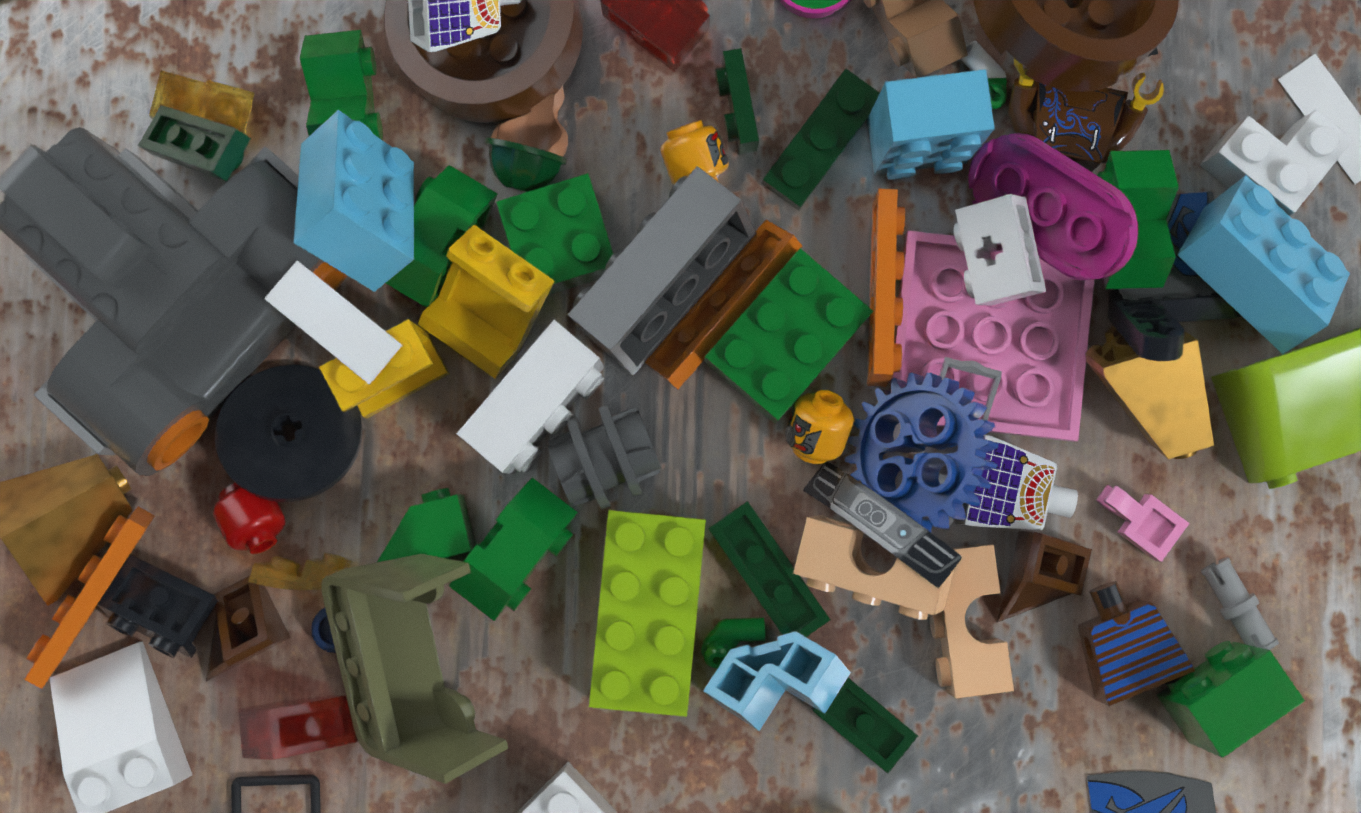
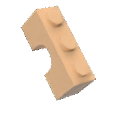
M826 516L807 517L793 574L808 578L806 585L827 592H834L835 587L853 591L852 599L869 605L880 606L882 600L900 605L899 613L921 620H927L929 614L936 615L944 610L954 570L939 588L932 585L899 558L896 559L895 564L888 572L877 571L871 568L862 556L861 543L864 532L851 523Z
M976 544L952 547L953 550L961 555L962 559L954 569L944 610L936 615L929 614L932 636L934 639L940 638L942 657L936 658V673L940 687H947V693L954 698L1014 691L1008 643L998 638L976 640L970 635L965 624L967 608L976 598L1000 593L994 545Z

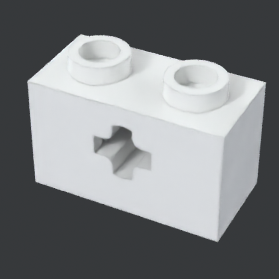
M1008 194L955 210L958 223L954 225V237L959 249L965 253L968 270L964 272V283L969 296L975 299L976 305L992 306L1047 292L1025 197ZM997 244L1002 245L1003 252L998 253L995 260H992L990 252L997 249Z

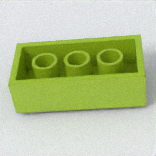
M608 510L589 700L590 708L687 717L706 519Z

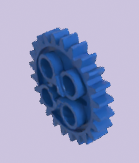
M928 372L925 378L915 373H909L907 383L906 381L892 378L891 392L881 388L875 389L878 400L876 405L868 402L861 404L868 415L866 419H854V426L860 430L859 436H851L847 440V443L856 447V453L845 457V462L857 466V470L851 473L850 476L893 504L931 532L932 525L935 528L948 529L949 516L959 520L966 519L962 504L966 503L974 506L981 504L974 493L976 487L987 489L991 487V484L982 477L983 470L997 468L996 463L986 459V452L998 448V443L986 440L984 435L990 432L995 427V424L987 420H979L987 409L986 405L975 401L972 402L975 393L963 387L959 388L958 381L947 377L942 380L941 376ZM944 416L945 427L937 435V423ZM900 422V433L894 440V429ZM958 445V450L954 453H918L914 455L913 459L893 456L883 460V455L888 452L917 453L925 451L926 446L941 450ZM946 464L948 470L947 477L940 485L939 472ZM902 470V483L896 489V476Z

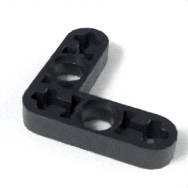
M1116 289L1111 291L1108 296L1107 316L1109 321L1138 356L1152 361H1172L1182 357L1185 330L1179 322L1241 317L1218 293H1210L1211 295L1206 296L1197 294L1191 298L1163 296V299L1148 297L1138 298L1139 300L1124 299L1119 290Z

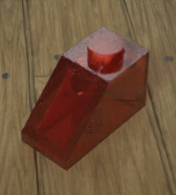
M600 0L602 16L673 72L679 68L709 31L710 15L707 13L708 7L702 0Z
M346 694L278 701L238 709L242 758L276 760L358 742Z

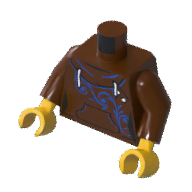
M1014 58V66L1019 72L1020 77L1016 78L1013 83L1008 118L1014 133L1034 136L1092 172L1100 164L1107 163L1110 151H1122L1132 141L1148 112L1146 105L1154 104L1161 99L1164 86L1160 79L1153 92L1149 94L1139 92V88L1146 78L1145 73H1140L1135 76L1132 82L1133 100H1127L1128 92L1112 88L1086 92L1066 91L1047 86L1025 75L1028 69L1023 68V65Z

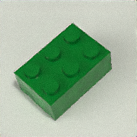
M800 248L704 358V363L775 424L873 313V310Z

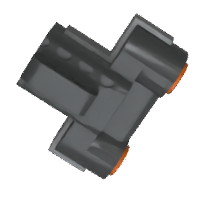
M79 127L70 130L56 145L53 144L47 152L30 144L0 176V190L5 194V200L0 204V230L26 253L25 257L96 321L64 355L54 368L50 378L39 388L34 396L97 454L117 455L138 475H153L182 457L201 437L208 426L209 419L225 403L230 394L253 373L296 326L295 323L264 299L293 264L299 261L335 291L347 277L346 274L294 243L299 176L264 146L244 169L233 175L198 211L140 157L126 148L120 153L116 148L84 128Z

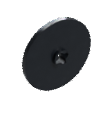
M303 365L277 366L251 376L230 394L217 419L215 430L216 450L225 471L239 487L261 499L269 501H301L327 491L348 473L361 447L363 435L362 419L358 406L346 412L341 410L320 369ZM287 424H293L297 430L295 431V439L292 441H286L282 435L284 434V426Z

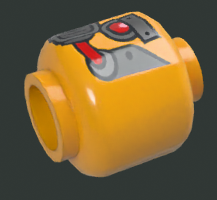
M702 119L666 132L668 140L661 145L660 151L673 185L681 177L689 176L697 166L716 181H718L717 176L728 168L729 160L718 130L714 126H704Z
M819 390L816 393H807L799 397L793 406L785 431L786 441L793 449V453L805 462L823 464L841 456L845 449L854 424L853 413L843 402L841 396L832 391Z

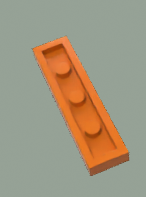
M879 188L872 204L869 308L873 310V313L869 316L867 386L886 387L893 373H899L902 365V344L894 343L895 326H901L903 318V298L895 297L896 280H902L904 272V252L896 251L897 235H903L905 227V207L897 206L898 189Z
M765 220L755 231L756 235L652 353L645 364L678 390L703 362L708 352L793 255L802 248V244L793 234Z
M138 506L128 519L122 515L117 517L103 539L111 544L102 559L93 555L77 579L86 584L77 599L68 594L54 614L52 620L60 624L51 638L42 634L27 656L26 660L34 663L24 680L43 689L155 515Z

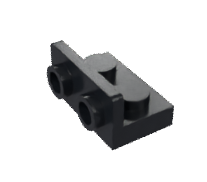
M130 554L97 605L109 617L106 624L114 630L128 637H133L137 631L151 638L148 644L152 648L171 658H175L178 652L192 658L197 650L192 642L218 600L215 595Z

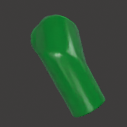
M764 617L727 618L718 621L702 643L701 653L705 663L711 668L718 669L729 650L736 648L740 642L765 641Z

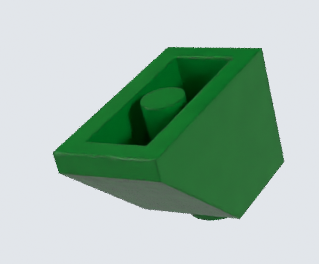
M449 488L421 494L423 503L409 507L377 562L418 554L447 558L472 551L476 546V541L464 495L456 494L451 496Z

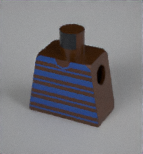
M1117 581L1103 584L1089 591L1099 616L1079 624L1078 630L1093 694L1097 701L1111 706L1195 671L1191 661L1152 602L1137 600L1126 604Z

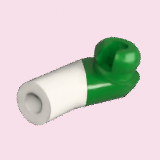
M973 41L966 46L968 56L960 60L971 71L986 69L992 110L998 109L1007 100L1006 73L977 41Z

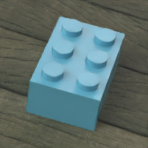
M986 69L885 82L867 119L874 175L887 173L888 179L897 180L916 175L915 170L934 168L935 174L952 173L963 169L962 164H966L995 129Z
M336 111L301 143L294 243L375 292L414 260V162L410 160L403 150L391 147L374 135L362 122L354 121L341 111Z
M1247 175L1204 207L1178 253V256L1282 354L1329 325L1350 275L1337 255L1327 252L1311 237L1309 230L1301 221L1292 219L1276 204L1274 197L1266 188L1256 185Z

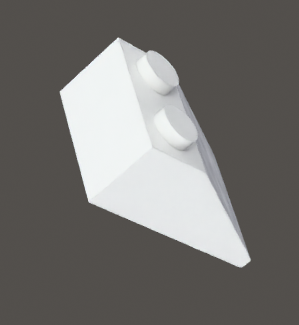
M143 641L50 677L63 775L77 813H107L174 786L192 776Z

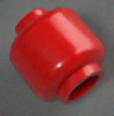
M236 483L227 486L219 493V501L214 506L213 516L230 549L237 551L249 550L251 554H259L269 550L277 543L276 536L283 530L286 524L285 516L278 502L261 499L239 487Z

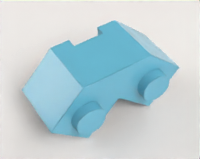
M795 631L777 636L778 640L755 647L744 645L730 649L703 691L722 708L760 731L785 690L825 714L851 672L837 655Z

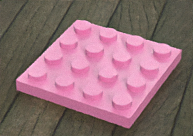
M907 231L905 233L903 249L904 272L902 280H900L898 296L903 298V318L901 326H895L894 343L902 344V365L900 372H894L892 378H897L907 383L909 373H915L924 378L927 372L939 376L945 357L960 361H976L984 367L1002 371L1001 380L988 421L995 424V427L990 432L1070 442L1078 441L1086 368L1085 352L1088 348L1094 279L1075 280L1069 278L1039 258L1047 292L992 306L976 305L975 299L969 296L965 287L964 272L968 270L965 253L957 246L955 237ZM997 244V249L990 252L992 260H995L998 253L1003 252L1002 245ZM948 367L945 377L958 381L959 388L963 387L972 390L975 393L972 402L975 401L985 405L993 379ZM891 380L889 381V389H888V391H890V392H891ZM944 416L939 420L937 426L945 427Z

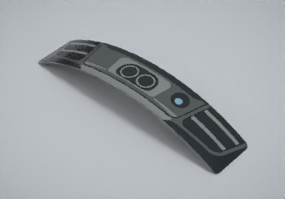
M829 462L822 464L803 489L804 492L846 519L937 588L941 587L962 559L960 554L911 517Z

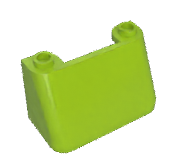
M1361 327L1275 357L1255 362L1240 369L1235 368L1211 376L1249 483L1267 482L1269 489L1286 486L1298 481L1297 472L1361 451Z

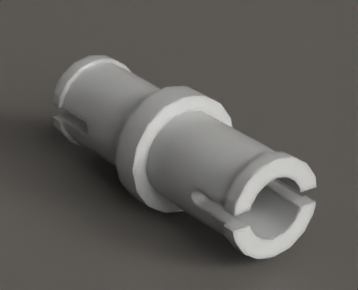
M1225 557L1218 561L1219 564L1216 565L1214 562L1202 569V575L1206 577L1223 606L1220 610L1225 620L1230 619L1244 644L1268 650L1279 644L1278 639L1274 637L1257 608V605L1260 603L1255 593H1248L1232 566L1230 558Z

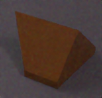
M1019 531L997 623L1071 594L1081 596L1092 549L1042 533Z
M256 572L213 594L218 602L215 605L216 619L206 682L291 638L261 577Z

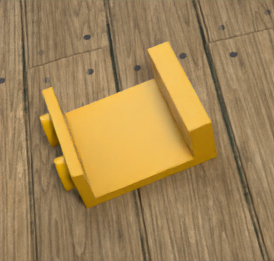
M409 319L387 330L386 332L402 344V347L370 385L338 358L320 366L319 368L341 410L346 412L358 406L363 418H369L449 375L450 373L429 333Z

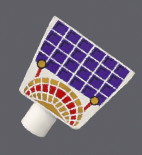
M408 0L410 41L428 52H436L497 33L501 27L500 6L519 4L521 0Z
M984 435L986 440L998 443V448L986 452V459L996 463L997 468L983 470L982 477L991 484L990 489L976 487L974 493L981 504L974 506L964 503L963 508L966 519H957L956 524L963 526L1043 530L1047 513L1068 518L1073 516L1077 505L1078 492L1074 489L1054 485L1057 471L1056 463L993 436Z

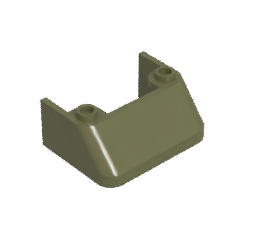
M418 554L345 568L325 576L321 584L322 596L356 737L362 748L370 756L446 784L508 749L506 739L476 730L474 723L475 709L468 697L445 687L427 604L441 599L446 583L471 573L469 563Z

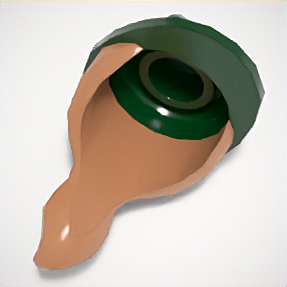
M563 86L555 95L551 93L540 103L530 108L531 112L498 124L491 137L485 138L484 144L489 147L490 166L496 178L505 187L524 192L545 187L555 178L561 165H566L567 159L563 156L568 146V134L557 119L558 111L565 99Z

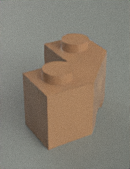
M863 0L868 8L872 7L888 39L887 46L894 63L898 67L904 66L915 78L928 75L968 56L959 14L943 0Z

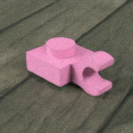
M1106 485L1096 499L1104 508L1125 520L1117 533L1154 561H1163L1190 524L1151 494H1144L1138 503L1118 486L1112 488Z

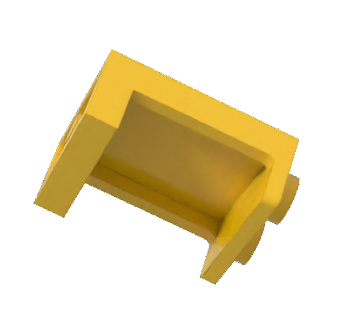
M473 225L449 248L447 258L452 261L442 289L438 298L422 312L418 325L496 379L520 353L554 280L476 225Z

